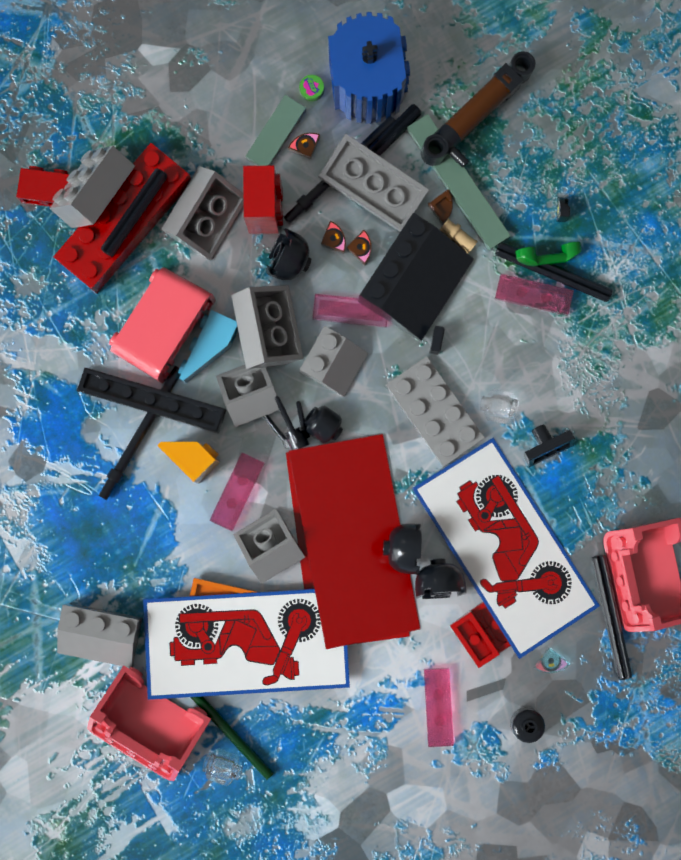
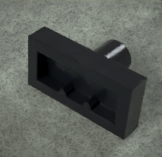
M544 424L532 430L538 446L525 451L524 459L528 467H531L574 446L575 437L571 430H568L552 438Z

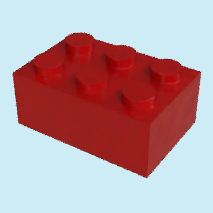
M274 165L243 166L244 220L249 234H279V226H283L281 202H283V186L280 174H276Z

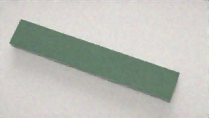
M428 114L407 127V131L420 150L426 138L438 130ZM429 147L431 153H440V150L437 147ZM449 154L442 163L432 166L489 251L498 246L499 243L510 238V234L464 167H461Z

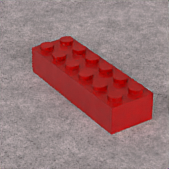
M152 143L133 163L135 167L94 225L78 227L53 256L96 294L177 201L191 180L189 173ZM156 168L161 169L167 174L166 181L114 256H108L101 250L102 245Z

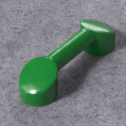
M571 242L561 245L562 253L537 256L535 247L518 249L515 253L517 261L527 266H538L568 262L582 251L581 242Z

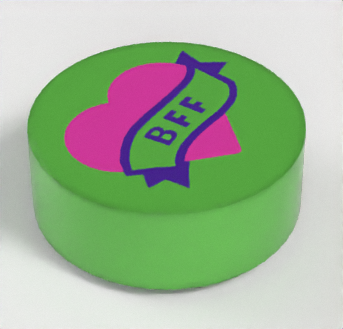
M316 75L305 76L299 85L302 97L308 101H317L324 94V83Z

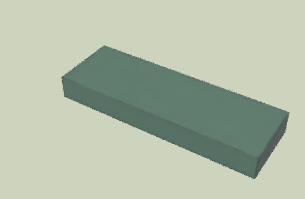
M285 95L246 154V159L257 166L271 165L302 118L306 107Z

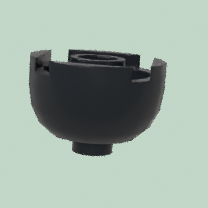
M285 228L286 234L280 233L272 247L269 259L273 261L271 266H266V274L281 280H292L298 277L302 271L306 272L309 269L312 259L309 257L307 241L296 232Z
M410 523L397 526L390 532L389 539L383 540V555L388 556L389 564L394 570L404 574H419L420 566H417V559H421L422 534L421 530H419L421 524Z
M445 559L430 560V565L423 567L415 580L416 598L422 596V599L450 598L451 592H457V596L467 593L463 573L454 564L446 563Z

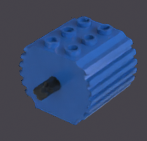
M366 12V16H362L361 13L356 14L355 19H352L351 16L347 17L346 23L343 25L342 21L338 23L335 34L328 36L329 67L335 110H342L346 114L347 119L351 120V117H354L358 123L366 120V124H371L374 119L378 123L381 122L382 117L387 119L391 116L392 112L395 111V115L400 112L404 93H408L410 66L409 61H404L406 60L405 52L407 51L406 37L401 36L400 27L394 23L391 16L385 19L382 13L372 16V12Z

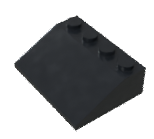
M412 213L360 293L358 302L417 340L422 341L474 259L433 224Z

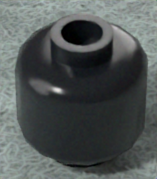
M325 405L319 408L314 407L304 421L307 433L322 443H326L331 439L335 441L343 431V428L340 427L342 423L341 416Z
M520 708L511 717V731L520 741L533 743L543 736L545 732L544 719L533 708Z

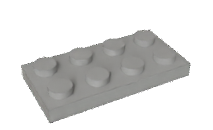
M347 134L343 136L318 178L399 232H401L429 190Z
M427 356L385 385L443 467L485 438Z

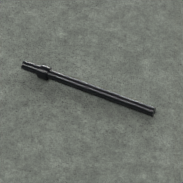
M389 116L361 144L368 148L395 119ZM321 180L306 196L303 194L296 201L297 204L284 216V219L291 224L303 211L307 212L313 206V202L330 185Z
M174 366L161 390L171 393L181 376L178 373L179 367ZM146 413L115 468L110 469L106 476L108 480L98 496L107 500L116 484H120L125 476L123 472L157 415Z

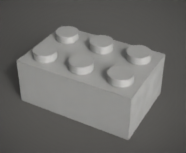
M114 146L100 147L97 150L87 151L80 160L82 162L80 167L72 171L67 177V185L54 195L52 199L54 203L49 209L71 228L94 225L135 167Z
M289 285L248 287L231 295L246 369L283 366L304 359Z

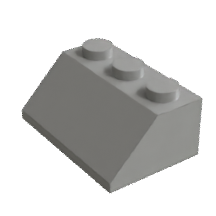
M199 166L161 230L178 243L211 261L244 205L243 193L216 171Z
M72 603L63 604L57 629V653L129 668L133 667L143 618Z

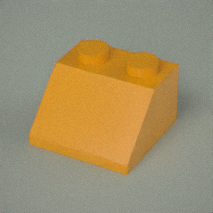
M160 442L157 445L193 482L198 484L220 463L216 459L219 454L207 443L202 445L199 442Z

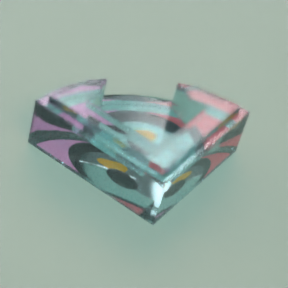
M548 648L534 668L543 673H556L566 669L570 663L551 648Z

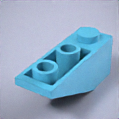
M213 310L210 311L209 315H204L199 327L202 331L198 338H193L189 347L191 354L188 361L184 359L178 371L183 382H189L231 348L238 333L235 320Z

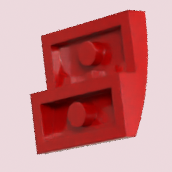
M484 602L450 625L478 668L511 646Z

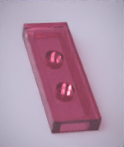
M500 274L494 299L567 316L574 290Z
M315 294L313 320L387 328V320L359 303V298Z
M241 453L209 521L230 531L234 530L263 469L264 462Z
M449 668L424 669L428 747L454 746Z

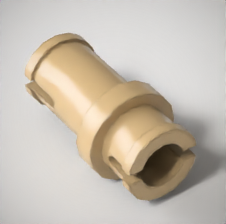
M448 218L440 231L466 253H469L478 241L460 228V224H454Z

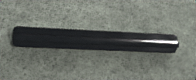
M503 242L499 243L496 249V256L604 302H608L613 292L611 288L555 264L524 265L517 261L515 251L518 249Z
M597 555L592 557L616 673L618 679L626 680L632 678V672L608 562L605 555Z

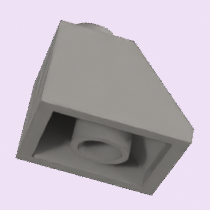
M324 326L302 364L300 373L344 397L368 353L346 337Z
M242 365L216 376L225 406L235 427L279 410L275 401L277 394L266 367L246 369V366Z
M277 509L233 534L249 567L261 584L305 558Z

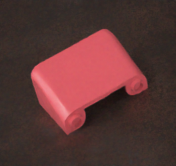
M162 267L160 270L156 269L149 279L151 284L119 333L115 332L109 341L112 353L162 384L169 375L167 372L169 366L167 364L171 366L174 364V358L198 320L203 318L202 310L205 311L207 309L210 311L216 301L213 294L165 267Z
M681 518L607 532L604 535L603 542L620 622L623 628L629 632L657 631L681 624V580L673 544L681 542Z
M123 666L89 717L87 729L99 739L161 777L174 781L211 718L207 717L208 714L199 707L194 709L188 708L186 711L168 699L148 700L147 686L144 685L142 678L143 674L133 667L127 668Z

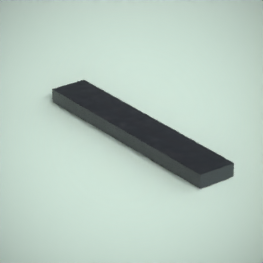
M86 367L77 388L79 393L217 434L220 432L227 411L225 408Z

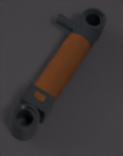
M518 52L512 57L509 65L505 63L494 73L492 79L433 135L426 138L420 153L424 163L430 166L439 165L449 154L461 167H465L469 160L456 146L503 101L508 100L520 88L521 84L530 78L535 69V58L529 52ZM516 65L524 66L526 71H520ZM429 147H437L440 150V153H431Z

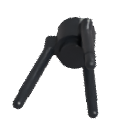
M276 396L275 401L289 429V432L285 433L287 438L268 415L263 416V418L280 438L285 449L289 447L290 450H295L309 445L307 438H310V435L306 431L301 402H296L301 426L300 431L299 427L294 429L280 397Z

